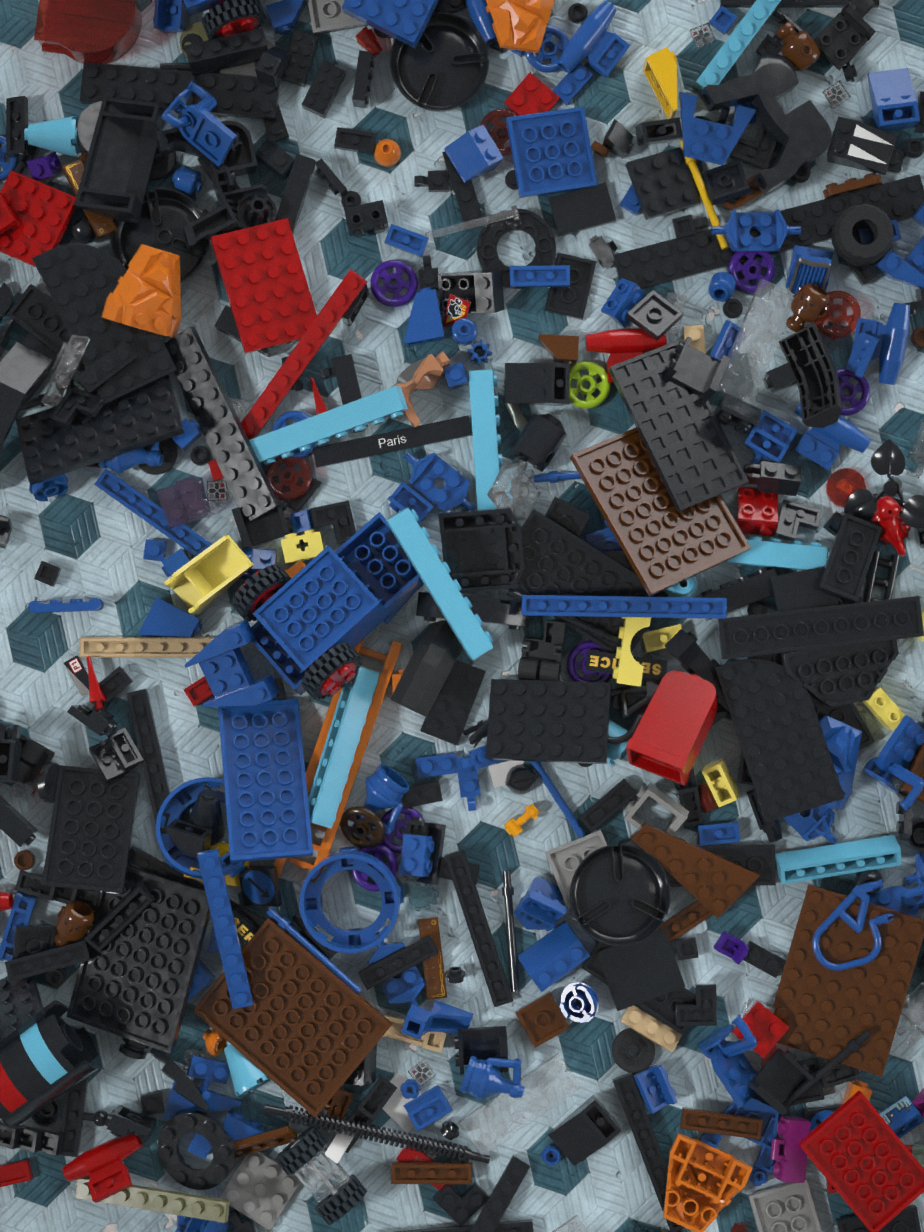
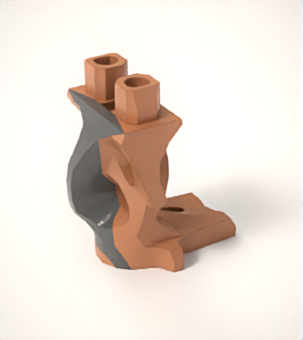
M443 351L436 357L429 354L426 358L420 359L408 366L397 377V381L393 385L401 386L408 410L403 411V414L414 428L419 426L420 419L413 408L410 394L419 389H431L444 377L443 368L450 366V360Z

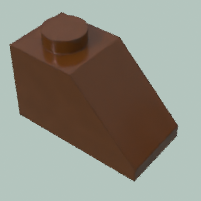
M539 334L538 342L556 362L570 364V366H573V363H577L579 336Z

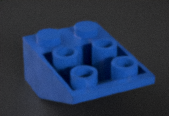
M908 69L868 73L874 127L882 131L914 128L920 121Z

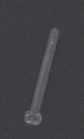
M517 205L511 206V210L428 231L425 233V236L430 240L513 217L514 220L520 219Z

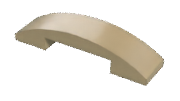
M384 1015L393 1024L383 1036L419 1045L432 1051L442 1052L447 1033L428 1032L421 1039H417L401 1033L405 1019Z

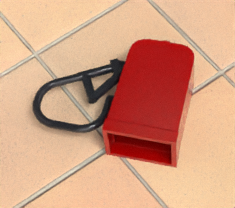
M674 670L666 673L659 685L652 681L646 682V685H641V687L632 686L611 689V696H619L621 718L623 719L629 718L646 705L648 707L644 715L638 714L630 730L626 734L619 737L609 736L608 743L621 744L629 740L626 746L629 764L685 786L690 771L717 716L718 705L714 685L697 674L690 675ZM647 693V696L628 708L627 695Z

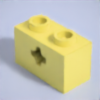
M311 529L304 531L305 535L297 536L296 533L285 535V539H281L285 563L291 564L301 560L314 559L325 549L321 532ZM301 541H304V543L308 544V546L305 547V551H302L301 548H298V546L301 545Z
M875 687L870 699L861 702L887 730L893 731L905 714L881 687Z
M724 758L705 765L701 772L718 807L736 801L741 793Z

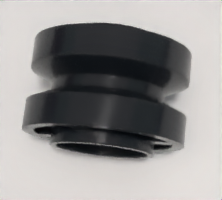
M124 1037L122 1038L125 1044H120L119 1051L133 1059L146 1058L147 1052L144 1049H148L150 1046Z

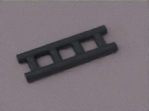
M874 551L869 565L863 602L892 599L899 555L892 554L891 560L879 558L880 552ZM877 566L889 568L887 580L875 578ZM874 585L885 587L883 599L872 597Z

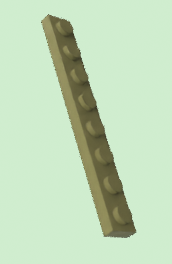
M89 1177L77 1180L75 1198L93 1201L88 1185ZM133 1185L100 1201L101 1203L221 1223L228 1222L230 1200Z

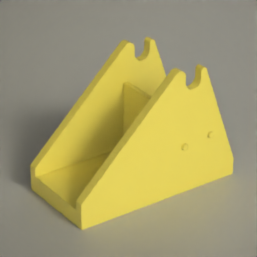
M225 535L171 575L172 577L164 583L172 588L189 608L188 612L190 614L198 616L253 567L254 564L229 535Z

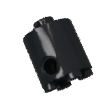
M548 413L533 414L513 445L511 452L523 462L527 463L528 461L534 468L543 472L567 436L561 421Z

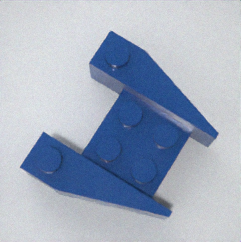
M924 202L912 216V219L923 228ZM924 235L904 260L889 249L877 261L875 267L889 279L919 289L924 288Z
M247 619L227 627L185 664V667H189L199 663L214 695L203 703L204 707L256 706L273 699L280 692L272 674L254 680L240 650L241 646L248 644L255 638Z

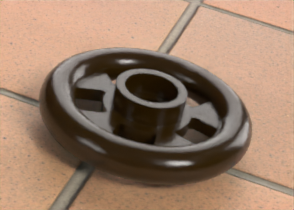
M356 806L347 809L343 813L340 828L345 838L351 844L359 848H374L382 843L385 837V827L375 812L365 807ZM357 814L363 815L364 818L358 819ZM348 820L354 822L352 827L348 825ZM372 822L375 824L376 829H372ZM355 832L361 839L354 836L353 833ZM371 834L374 839L369 840L367 837Z

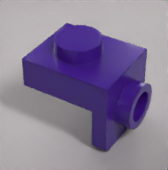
M56 152L26 161L34 180L51 177L62 171L61 162Z
M726 931L722 932L713 946L715 950L730 957L738 965L746 958L749 947L743 940Z

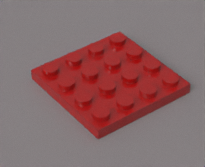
M11 170L1 190V194L18 223L0 235V252L36 268L32 260L33 257L58 247L76 209L74 206L76 197Z

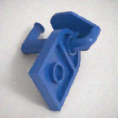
M192 79L188 88L175 98L161 118L165 123L179 128L181 134L188 142L219 167L225 161L237 135L209 113V111L216 107L217 101ZM191 91L203 99L196 105H186Z
M907 715L903 717L881 750L879 757L870 759L862 770L863 773L896 794L899 791L889 783L892 777H896L912 786L913 788L902 802H899L905 811H908L924 788V780L905 769L914 758L920 745L924 743V729ZM875 766L878 767L879 775L872 772Z
M917 878L918 886L908 889L902 886H893L882 889L875 894L869 895L870 903L917 917L919 910L924 908V885H922L920 878Z
M740 1014L732 1021V1024L718 1029L697 1044L701 1052L711 1059L715 1073L738 1108L744 1106L756 1093L748 1084L757 1074L743 1053L754 1049L757 1046V1040ZM732 1024L737 1026L744 1037L734 1042L724 1039L733 1030Z

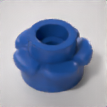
M408 1079L405 1083H402L400 1087L402 1096L406 1099H415L419 1095V1083L413 1079Z
M549 1145L543 1149L544 1152H542L541 1158L547 1165L553 1166L561 1160L558 1147Z
M754 1166L749 1180L755 1186H761L768 1181V1172Z

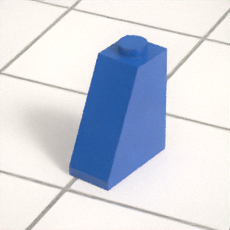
M423 288L415 294L404 339L406 347L445 340L435 289Z
M156 598L139 634L147 636L194 637L202 629L203 625L200 624L202 619L160 598Z

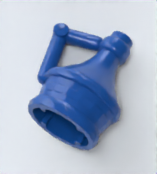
M159 442L151 444V451L139 448L98 463L101 468H110L120 474L139 464H148L153 467L161 466L164 456L158 452Z
M381 764L377 767L375 773L365 779L367 796L363 807L375 813L382 809L394 807L387 824L383 822L385 834H390L394 831V826L403 807L401 800L403 795L409 791V785L399 773L389 766ZM357 814L358 819L364 818L363 815Z
M471 1056L460 1091L462 1093L468 1092L476 1097L477 1100L500 1093L509 1094L512 1098H522L525 1086L521 1085V1059L488 1058L487 1060H481ZM497 1067L513 1068V1082L506 1079Z

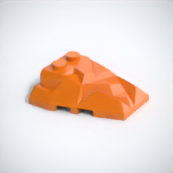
M486 0L487 13H491L493 18L492 27L500 48L533 53L540 51L555 0Z
M141 244L128 264V270L117 281L119 284L113 293L110 292L102 318L163 336L175 337L178 334L182 319L180 255Z
M678 1133L669 1152L663 1218L691 1231L704 1232L717 1218L725 1205L728 1206L733 1196L745 1187L753 1168L745 1162L736 1159L728 1152L714 1148L695 1137L690 1138Z

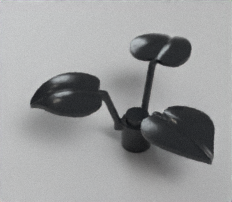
M887 439L871 457L873 470L879 475L887 474L889 478L884 484L883 490L875 497H872L868 489L855 491L847 499L844 513L869 522L875 516V511H877V503L875 502L885 493L889 496L898 494L904 506L900 512L902 521L910 527L924 528V496L914 495L908 499L907 503L905 502L903 491L900 490L902 488L901 480L891 476L902 474L905 469V458L898 445L891 439Z

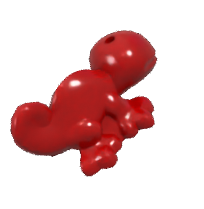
M881 497L877 502L875 516L871 519V522L876 523L875 525L883 527L878 541H882L884 545L890 542L900 556H905L904 537H908V532L911 529L910 526L905 525L900 517V512L903 508L892 497Z

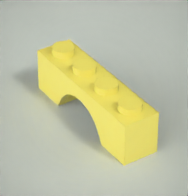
M621 617L625 621L624 627L620 626L618 638L622 639L621 647L617 646L615 658L619 659L618 667L614 666L612 678L616 679L615 683L641 687L644 666L635 661L631 654L630 645L633 636L639 630L650 626L651 618Z

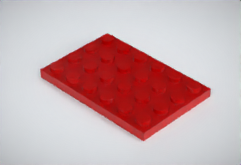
M288 218L212 236L210 238L244 353L248 354L300 340L317 317Z
M860 1090L798 1143L870 1232L880 1231L924 1192V1168Z

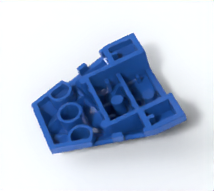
M825 714L819 720L845 798L825 804L824 806L843 810L852 793L862 731Z

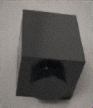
M789 362L767 371L764 374L765 378H763L766 388L770 389L772 393L797 381Z

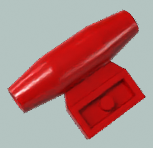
M640 328L613 329L585 335L586 351L610 354L607 360L608 382H614L608 371L610 366L639 356L644 351L662 347L667 344L665 333L656 341Z
M130 1133L126 1137L113 1138L82 1153L62 1168L66 1180L71 1182L90 1176L88 1185L92 1200L95 1203L133 1186L128 1167L121 1161L143 1147L141 1137Z

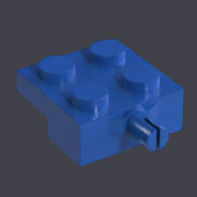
M763 410L758 426L748 434L742 444L755 454L751 464H759L762 459L780 463L798 430Z

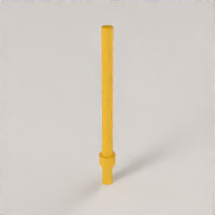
M681 141L680 145L683 150V142ZM684 157L712 226L721 227L696 164L697 160ZM716 235L721 249H728L729 245L726 237Z

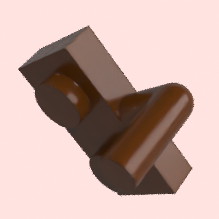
M339 1088L323 1108L324 1117L326 1114H329V1119L331 1115L335 1116L334 1120L336 1116H339L340 1120L341 1117L344 1118L354 1093Z

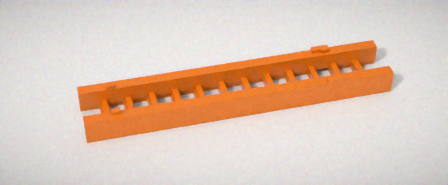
M364 639L354 647L358 654L384 662L385 664L382 673L379 674L378 684L372 696V703L367 712L366 723L362 728L360 742L354 754V762L350 767L348 781L345 784L342 800L337 809L336 820L333 823L332 829L310 823L311 827L325 832L321 845L312 842L313 849L319 851L315 863L312 864L295 857L275 859L273 866H276L278 878L282 875L286 861L293 863L294 866L312 870L320 861L329 856L403 646L402 643L393 640L388 655L362 647ZM342 688L332 697L306 771L307 794L311 790ZM325 865L320 868L321 871L317 874L315 879L311 878L313 882H315L319 875L324 871Z

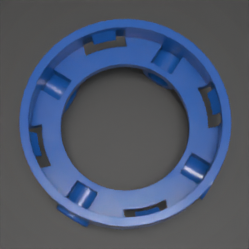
M197 778L178 786L164 800L156 820L157 841L164 859L172 870L176 869L196 879H202L198 859H192L190 856L183 855L168 833H161L160 827L164 828L166 817L163 816L164 814L170 815L167 823L168 826L175 819L179 820L182 813L193 808L199 793L205 789V784H208L209 787L220 788V785L224 786V780L218 778ZM213 790L219 795L220 802L226 804L225 792ZM230 852L220 857L224 876L229 874L231 878L235 877L246 867L244 865L245 861L230 863Z
M343 847L339 849L338 853H334L320 861L306 877L299 899L300 914L308 932L321 945L341 953L363 952L378 945L391 932L398 918L400 905L404 903L403 886L398 885L393 873L382 861L370 854L357 851V847ZM325 865L327 868L319 875L316 881L313 882L311 878L315 879L317 874L321 871L320 868ZM343 870H357L369 875L377 883L382 896V907L377 919L368 927L342 930L334 926L325 917L322 911L321 891L325 882L335 873ZM388 918L391 921L389 927L386 925L383 928V930L379 933V937L376 934V932L384 925ZM317 924H319L325 932H327L334 938L331 941H328V937L325 936L320 930L317 932L315 930Z

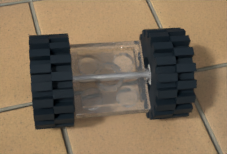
M311 1126L297 1136V1141L289 1143L278 1154L275 1161L288 1176L295 1173L317 1200L318 1205H316L315 1210L328 1225H331L355 1207L365 1196L367 1190L355 1175L349 1176L339 1163H335L325 1155L327 1141L317 1128H312Z

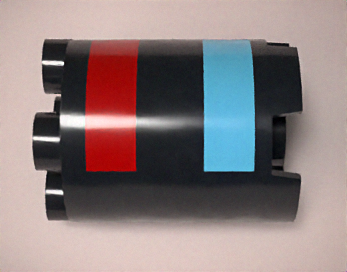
M54 1000L45 1006L46 1015L0 1049V1118L9 1128L21 1125L100 1069L99 1065L94 1066L90 1064L99 1055L93 1039L85 1027L74 1031L61 1018L68 1011V1007L60 1001Z

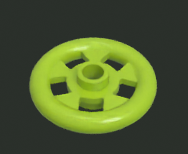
M583 361L573 365L570 368L569 401L573 405L584 409L594 408L602 404L608 397L611 387L606 370L599 364L590 361ZM588 369L589 375L580 376L579 371ZM596 374H599L602 379L598 384L593 377ZM572 379L578 380L577 388H571ZM583 383H590V388L585 389ZM597 388L601 393L595 398L591 394ZM579 392L587 395L585 401L577 398Z

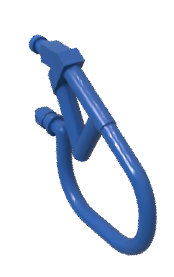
M882 879L860 885L857 884L852 889V892L815 931L812 947L815 957L824 967L834 971L847 970L868 964L879 954L882 941L877 925L879 924L880 926L881 924L892 922L894 917L890 919L888 917L894 915L890 913L883 914L882 916L878 915L876 918L869 920L874 937V947L870 954L863 958L841 964L831 963L822 955L819 941L825 930L839 917L856 933H860L864 928L870 902V896L866 892L884 887ZM859 897L861 903L857 921H855L845 910Z

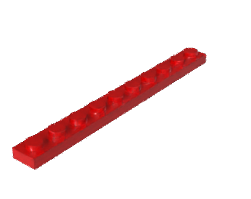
M349 270L241 422L249 440L259 435L368 281L354 270Z

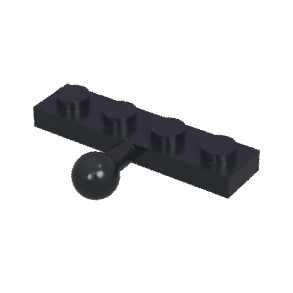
M89 1076L65 1093L60 1134H63L60 1155L79 1156L83 1120L93 1121L95 1125L100 1127L105 1126L108 1117L106 1111L84 1112Z

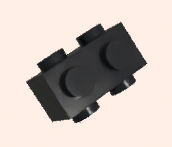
M383 200L344 208L350 236L362 237L367 232L381 233L385 231V228H389Z

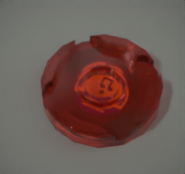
M850 468L835 471L826 483V494L829 500L835 506L841 508L845 507L846 501L852 493L859 489H866L863 476Z

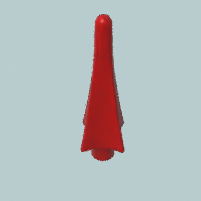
M310 377L318 415L328 410L321 398L315 379Z
M87 656L89 702L94 704L95 710L103 709L102 701L106 700L97 680L91 657Z

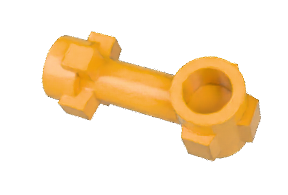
M533 804L527 805L525 807L526 812L518 819L514 820L512 817L504 824L505 830L509 835L516 837L523 830L521 826L531 817L534 820L538 817L537 815L540 812Z

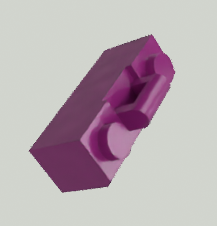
M780 1117V1122L777 1125V1132L780 1138H772L770 1159L776 1160V1163L773 1165V1173L776 1179L782 1182L805 1183L807 1155L798 1143L810 1133V1121L802 1117Z

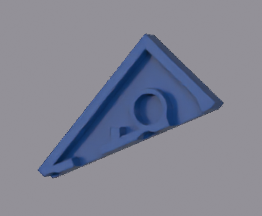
M174 1081L163 1119H171L173 1116L186 1110L203 1111L174 1091L173 1087L177 1083ZM208 1090L210 1098L205 1100L210 1109L209 1112L240 1107L242 1103L241 1099Z

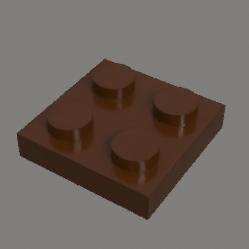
M550 991L515 1011L535 1048L570 1028Z

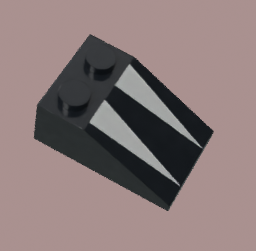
M838 116L827 152V162L886 175L897 136L860 121Z

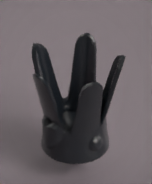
M481 720L475 726L462 731L463 735L473 733L469 737L471 745L476 742L474 748L482 738L487 736L488 724L486 725Z

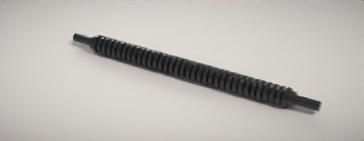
M265 1104L263 1112L283 1116L282 1119H286V1122H290L292 1118L291 1123H295L297 1120V1124L300 1125L302 1121V1125L305 1126L307 1122L308 1127L312 1123V1128H316L317 1125V1129L322 1127V1130H326L328 1127L329 1132L333 1128V1132L336 1133L338 1129V1134H341L343 1131V1135H347L348 1132V1136L353 1134V1137L357 1138L358 1136L360 1139L364 1135V1140H367L369 1136V1141H372L374 1138V1142H378L379 1139V1143L384 1141L386 1145L389 1143L390 1146H393L394 1144L395 1147L399 1146L400 1148H403L405 1144V1149H408L410 1146V1150L413 1151L415 1147L416 1152L420 1149L421 1153H424V1151L425 1154L430 1152V1155L435 1153V1156L440 1155L442 1158L445 1156L447 1159L461 1160V1162L474 1160L487 1164L490 1161L489 1155L472 1152L465 1145L454 1143L452 1146V1142H449L447 1145V1141H443V1143L442 1140L437 1142V1139L432 1141L430 1137L428 1139L426 1136L422 1138L421 1135L417 1137L416 1134L412 1135L411 1133H408L406 1136L404 1131L401 1135L400 1130L396 1134L395 1129L391 1132V1128H387L386 1131V1127L381 1129V1126H377L376 1128V1125L372 1124L371 1126L369 1123L365 1127V1122H362L360 1126V1121H357L355 1125V1120H351L350 1123V1119L347 1118L345 1121V1118L341 1117L340 1120L339 1116H336L334 1120V1115H331L329 1119V1114H326L324 1117L322 1112L320 1116L318 1114L316 1117H313L310 1113L308 1114L307 1110L303 1113V1108H300L298 1111V1107L295 1106L293 1110L292 1105L282 1108Z

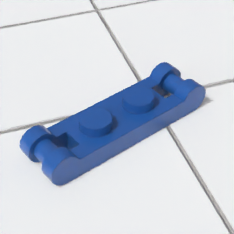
M92 598L89 602H82V599H70V603H62V600H50V604L31 601L28 608L33 613L99 611L103 609L104 602L98 598Z
M17 892L0 945V961H10L12 959V953H8L7 948H13L14 925L30 924L38 900L37 896H29L23 892ZM22 902L28 903L26 909L20 907Z

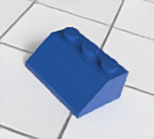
M564 921L517 957L534 983L543 992L590 957V954L568 923Z

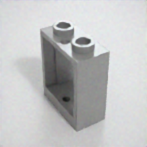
M650 782L647 787L642 786L638 791L636 801L633 802L631 800L626 806L624 817L625 820L639 829L644 821L634 813L650 796L675 815L663 830L673 836L687 819L689 811Z

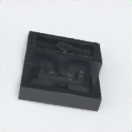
M126 728L108 735L106 740L89 747V752L107 783L121 777L144 761Z

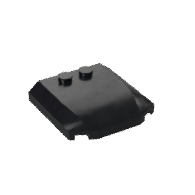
M510 507L438 514L443 562H446L451 570L449 575L452 580L456 579L462 588L459 591L460 593L513 589L517 587L525 567L522 530Z

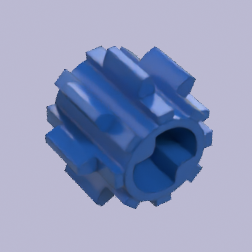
M482 340L479 341V344L472 342L473 349L467 351L468 354L472 355L470 362L476 360L478 361V366H480L482 361L488 363L487 356L492 355V352L488 350L490 344L483 345ZM476 349H482L485 355L478 357V354L474 352Z

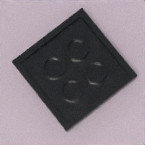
M680 147L629 161L625 164L645 220L689 208L700 203Z

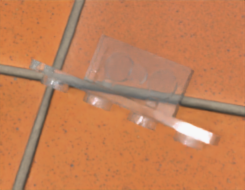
M72 335L68 343H63L49 374L51 382L41 401L44 405L57 406L65 395L90 341L89 337Z

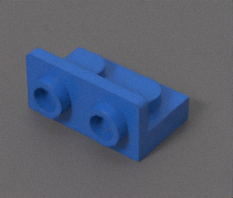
M860 332L845 369L863 378L879 338Z

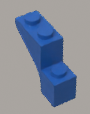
M435 1000L431 1011L411 1005L401 1033L417 1039H421L428 1032L458 1033V1029L469 1028L473 1013Z
M228 1111L223 1121V1128L228 1136L232 1137L233 1141L262 1134L265 1128L256 1120L251 1119L249 1121L243 1118L244 1115L237 1111ZM195 1133L187 1151L206 1159L212 1147L204 1136Z

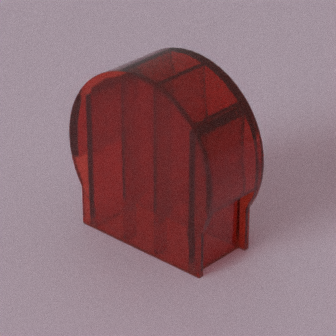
M40 0L34 40L39 41L43 52L65 54L82 64L84 62L112 63L128 53L136 43L142 26L141 8L138 0Z

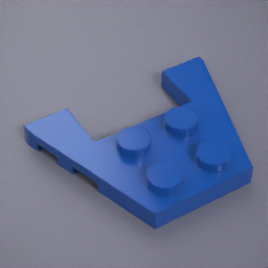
M679 92L684 157L724 165L756 109L738 105L733 124L729 126L694 118L698 96Z
M754 1097L739 1108L733 1100L722 1113L763 1118L761 1140L746 1139L762 1146L754 1165L772 1174L773 1160L770 1159L772 1138L777 1136L779 1113L769 1104ZM704 1132L699 1140L717 1148L722 1134Z

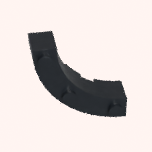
M418 592L416 616H422L424 621L436 622V618L445 619L429 592ZM462 595L463 598L467 597L472 604L470 610L474 615L478 614L482 622L509 625L508 629L520 630L521 626L529 627L530 616H522V602Z
M681 628L664 646L680 662V665L688 674H697L714 685L718 698L717 702L730 715L715 671V667L721 665L714 658L711 660L696 643L698 639L690 631L686 633Z

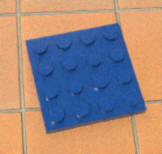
M584 106L513 116L505 119L519 198L578 190L598 185Z

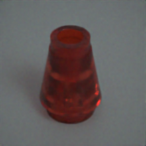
M364 27L355 36L356 43L366 51L372 52L374 57L383 51L371 29L369 30L367 27Z
M707 782L697 785L701 809H703L704 813L720 808Z

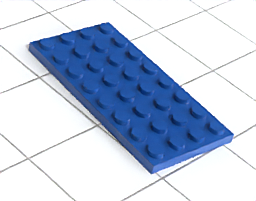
M298 699L272 700L256 706H219L218 718L230 863L312 856L313 845Z

